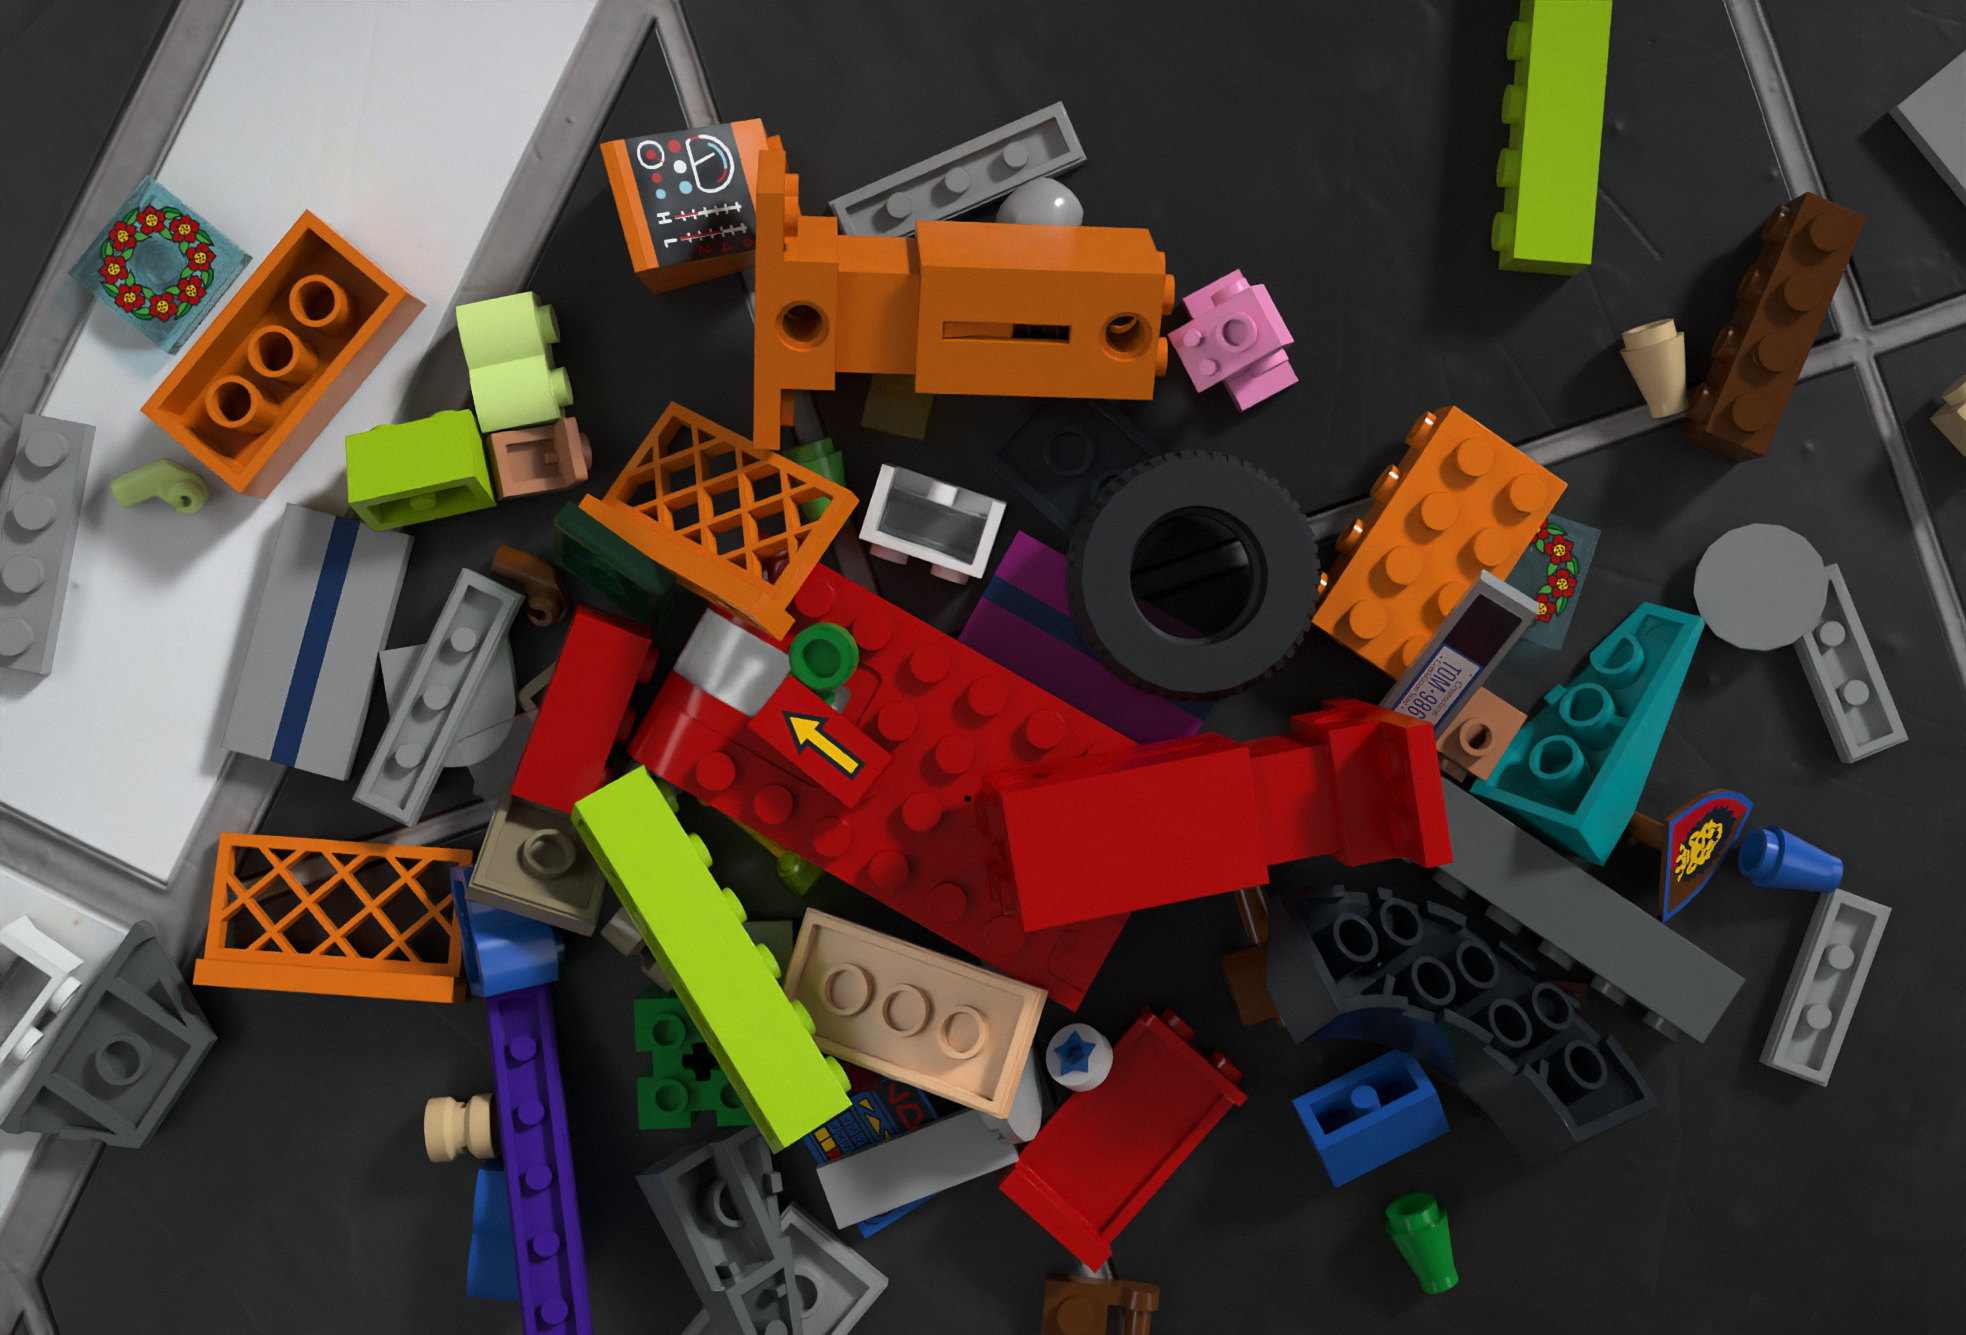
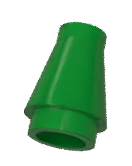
M1413 1192L1397 1198L1386 1209L1388 1217L1385 1225L1386 1232L1419 1279L1424 1292L1435 1294L1452 1288L1458 1282L1459 1277L1454 1267L1445 1206L1437 1203L1434 1195L1429 1192Z

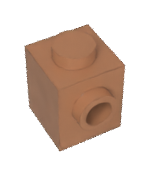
M1480 686L1436 742L1440 772L1458 783H1462L1467 775L1473 779L1486 781L1528 716Z

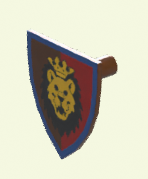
M1722 788L1704 792L1682 805L1664 819V824L1634 811L1623 833L1662 852L1657 920L1662 924L1680 911L1702 890L1720 867L1737 840L1754 805L1742 793Z

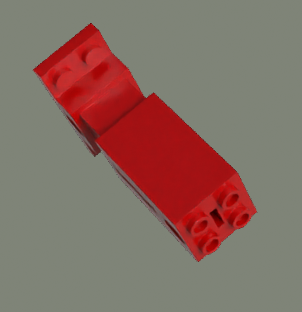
M1344 696L1321 701L1322 711L1291 716L1292 733L1239 743L1213 731L981 776L983 794L974 796L973 803L980 835H987L990 846L993 847L995 861L985 862V874L992 902H999L1002 914H1010L1024 933L1269 884L1267 866L1324 854L1349 867L1398 857H1405L1425 868L1454 863L1433 723Z

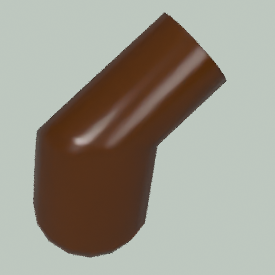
M501 544L493 558L491 573L523 585L530 609L526 612L529 620L538 627L547 628L564 619L569 609V596L556 565L550 561Z

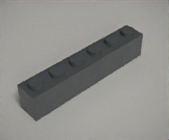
M1441 776L1454 863L1435 866L1437 870L1431 877V880L1461 900L1465 899L1469 891L1490 904L1484 913L1486 917L1517 936L1522 927L1526 928L1542 939L1536 950L1564 969L1570 971L1577 962L1596 976L1590 983L1592 988L1622 1007L1628 998L1632 999L1648 1010L1642 1021L1670 1040L1677 1042L1683 1033L1703 1044L1746 979ZM1398 857L1409 865L1412 863L1411 860L1405 857Z

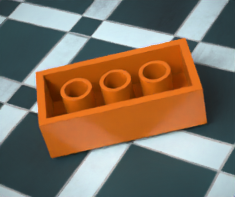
M306 209L142 406L140 411L238 493L266 499L427 305L329 223Z

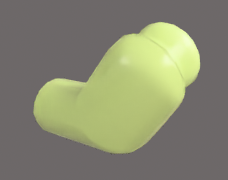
M167 458L156 460L111 480L114 496L124 508L157 496L175 506L174 511L189 515L201 509L206 503L209 494L206 482L199 473Z

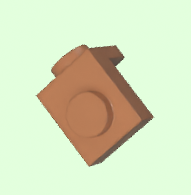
M575 417L560 419L555 424L549 426L493 433L485 438L498 501L571 490L588 479L587 470H590L592 466L591 447L586 434L583 432L579 433Z

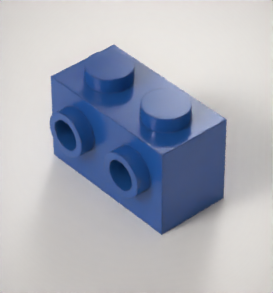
M1397 1049L1292 1101L1306 1134L1335 1188L1450 1131L1437 1092L1418 1060Z

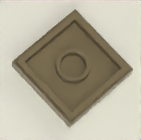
M504 782L464 898L591 937L597 924L609 882L570 820L571 814L510 794L512 784Z

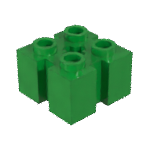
M646 988L634 999L636 1052L652 1051L653 1064H648L637 1077L639 1130L691 1128L701 1111L717 1110V1127L756 1125L718 1061L714 1063L712 1068L703 1066L700 1061L694 1058L693 1054L700 1046L699 1043L706 1042L674 989L672 988L668 994L662 988ZM707 1045V1049H708V1051H709V1054H712V1055H713V1053L711 1052L710 1048H709L708 1045Z

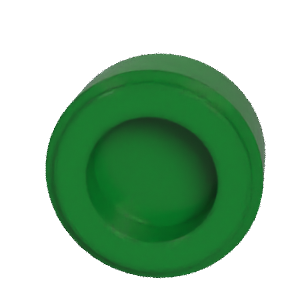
M829 622L817 623L803 630L796 636L789 650V665L795 678L808 689L818 692L832 691L842 686L853 676L859 662V650L853 636L842 626Z

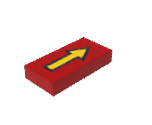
M790 674L747 725L751 731L852 812L895 760L890 753Z

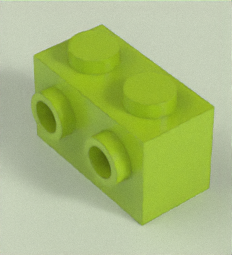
M466 409L461 411H440L433 414L430 418L398 425L382 424L373 427L367 432L345 436L348 504L374 533L497 506L496 490L485 438L488 435L482 433L479 422L472 412Z

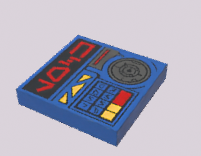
M881 1075L879 1090H874V1093L854 1092L848 1096L853 1105L807 1133L802 1139L817 1163L820 1164L939 1119L942 1116L925 1090L891 1080ZM941 1191L860 1221L856 1225L866 1239Z

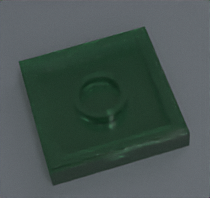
M568 501L555 517V562L639 623L652 627V632L653 630L657 632L670 616L677 577L574 503Z

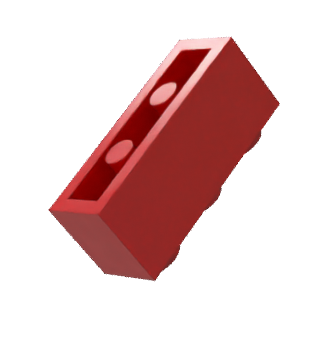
M578 601L514 773L510 794L572 814L574 803L611 783L615 766L606 764L614 741L621 744L626 743L637 713V708L628 705L636 682L648 685L659 656L660 649L650 646L652 642V627Z

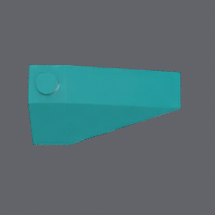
M1648 602L1640 605L1590 653L1591 663L1565 688L1558 683L1544 697L1547 705L1522 729H1519L1486 781L1475 780L1469 791L1471 795L1546 846L1603 867L1636 809L1705 623L1702 617Z

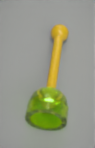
M697 798L702 805L711 807V805ZM723 813L778 857L777 872L779 881L800 901L813 890L827 872Z

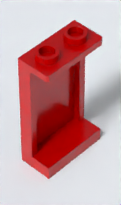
M1147 1003L1111 1044L1113 1063L1106 1079L1089 1091L1078 1092L1071 1090L1041 1123L1034 1140L1026 1141L1018 1149L1019 1161L1003 1167L998 1172V1188L1094 1273L1112 1255L1110 1243L1234 1103L1241 1107L1249 1098L1242 1086L1238 1084L1244 1073L1217 1049L1208 1057L1190 1040L1197 1032L1169 1007L1160 1015Z

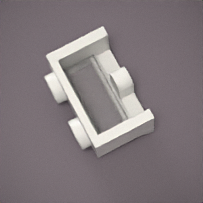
M891 463L882 464L859 538L873 543L870 553L875 556L906 565L908 556L911 555L932 562L931 574L966 585L969 575L982 578L1008 502Z
M26 915L0 930V1070L11 1061L21 1066L29 1058L45 1036V1034L36 1029L37 1025L49 1010L56 1015L61 1013L82 986V983L75 979L74 975L84 961L37 930Z

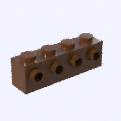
M1810 192L1802 194L1785 205H1778L1774 209L1762 232L1761 240L1765 243L1756 264H1753L1748 269L1737 290L1736 299L1739 300V304L1730 323L1723 327L1712 348L1711 358L1714 359L1708 376L1705 382H1702L1696 388L1689 401V407L1686 409V417L1689 420L1680 439L1736 463L1765 456L1867 220L1866 216Z

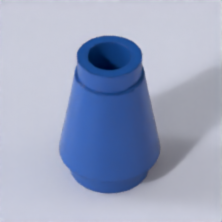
M1773 825L1765 829L1758 827L1752 829L1745 836L1739 850V871L1743 876L1750 878L1757 887L1812 892L1820 891L1829 894L1836 890L1842 879L1843 864L1840 858L1830 855L1778 826Z

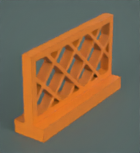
M671 401L604 498L600 501L587 493L573 515L610 546L781 642L795 622V619L785 609L860 500L852 491L771 450L753 449V441ZM684 425L692 429L693 447L668 456L667 446L681 426ZM735 451L737 469L711 479L709 459ZM695 465L696 484L671 493L670 474ZM776 473L780 474L782 493L755 502L753 482ZM655 480V500L633 508L627 505L641 484ZM739 487L741 508L714 517L713 496ZM823 496L831 500L818 521L800 526L798 505ZM698 502L700 522L674 531L673 511ZM784 511L786 532L759 541L757 520ZM743 526L745 547L718 555L716 535ZM788 550L790 562L773 585L763 580L761 559ZM746 565L747 570L743 569L741 566Z
M220 832L204 959L196 958L193 985L465 1004L468 980L463 978L465 966L461 946V930L455 907L452 923L444 914L446 910L454 905L452 893L439 904H436L416 878L436 862L459 863V866L476 863L477 852L464 849ZM237 847L260 849L274 866L273 870L248 890L234 875ZM274 850L295 852L282 861ZM310 853H323L338 873L310 895L290 870ZM336 854L357 857L345 866ZM373 857L386 858L401 878L373 900L353 874ZM399 859L421 861L408 870ZM283 877L301 899L302 903L278 923L274 924L255 899ZM346 881L366 907L338 929L318 903ZM409 885L429 912L401 934L381 908ZM233 889L239 898L230 904ZM247 907L267 932L246 949L224 948L228 921L243 908ZM310 911L330 937L310 954H302L294 949L282 933ZM373 915L394 941L373 959L361 958L347 941L346 937ZM436 919L451 936L448 964L424 962L408 943ZM274 940L283 952L261 950ZM338 945L347 957L325 954ZM400 949L410 959V961L388 960Z

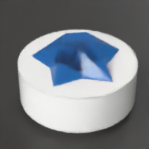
M1081 1023L1071 1024L1059 1030L1051 1039L1046 1052V1065L1050 1075L1060 1084L1078 1092L1089 1091L1100 1085L1108 1076L1113 1063V1051L1107 1038L1094 1028Z

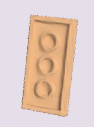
M807 907L781 986L789 1002L797 999L808 1011L816 1028V1033L811 1037L821 1052L999 1119H1008L1049 990L811 907Z

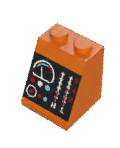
M761 118L613 140L600 144L634 271L654 295L755 267L756 187L759 150L784 151L780 135L768 137ZM786 159V160H785V173H789L790 171H789V167H788V163H787V159ZM798 203V216H802Z

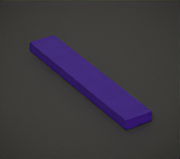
M548 982L485 997L523 1335H594L551 983Z

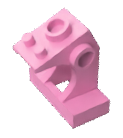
M1237 269L1182 299L1181 305L1190 322L1169 333L1167 336L1198 393L1223 381L1239 413H1242L1299 381L1288 362L1289 358L1285 352L1293 344L1294 340L1264 284L1250 286L1246 278H1243L1240 270Z

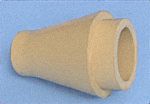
M1660 320L1622 333L1625 348L1620 350V353L1649 406L1651 417H1665L1688 409L1684 332L1676 331L1674 320Z

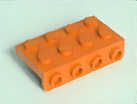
M1454 405L1439 408L1433 414L1425 411L1417 419L1405 438V443L1411 446L1398 467L1391 464L1378 477L1370 491V496L1376 500L1363 520L1357 517L1354 518L1339 536L1335 549L1340 554L1327 574L1323 571L1318 572V576H1321V584L1318 585V592H1320L1319 601H1315L1314 607L1317 610L1314 617L1311 618L1310 627H1316L1394 681L1400 678L1482 569L1502 581L1506 580L1568 486L1563 480Z

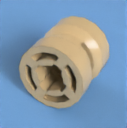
M495 1092L475 1094L467 1105L464 1102H456L450 1096L428 1100L424 1117V1134L430 1161L433 1163L454 1161L459 1154L467 1153L468 1149L478 1159L494 1158L500 1155L502 1143Z

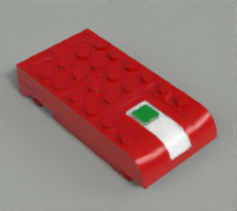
M758 528L759 541L773 537ZM788 550L761 559L763 580L773 585L790 562ZM817 562L785 609L795 619V622L781 642L709 602L628 744L626 752L646 768L1001 971L1018 980L1049 990L1047 997L1076 1012L1132 911L1024 933L1010 914H1002L999 902H992L985 874V862L995 861L993 847L990 846L987 835H980L975 817L973 797L983 794L981 776L1135 747L1140 746V744L820 562ZM746 565L741 566L743 569L747 570ZM821 622L840 625L853 636L859 650V662L853 676L839 688L827 692L811 691L890 753L895 759L853 812L747 726L790 674L795 678L789 665V650L796 636L811 625Z

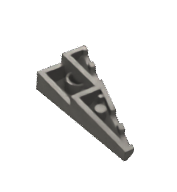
M756 1125L732 1126L680 1148L635 1176L719 1335H803L790 1237L782 1234L777 1193L783 1191L780 1172L773 1171L770 1147Z

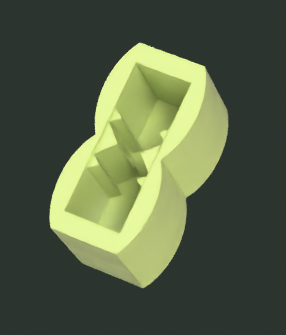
M532 291L456 306L461 343L469 368L471 390L482 433L490 435L493 433L555 424L560 419L566 418L564 406L573 404V394L565 367L556 368L553 360L551 344L560 342V331L553 306L551 304L542 305L541 298Z

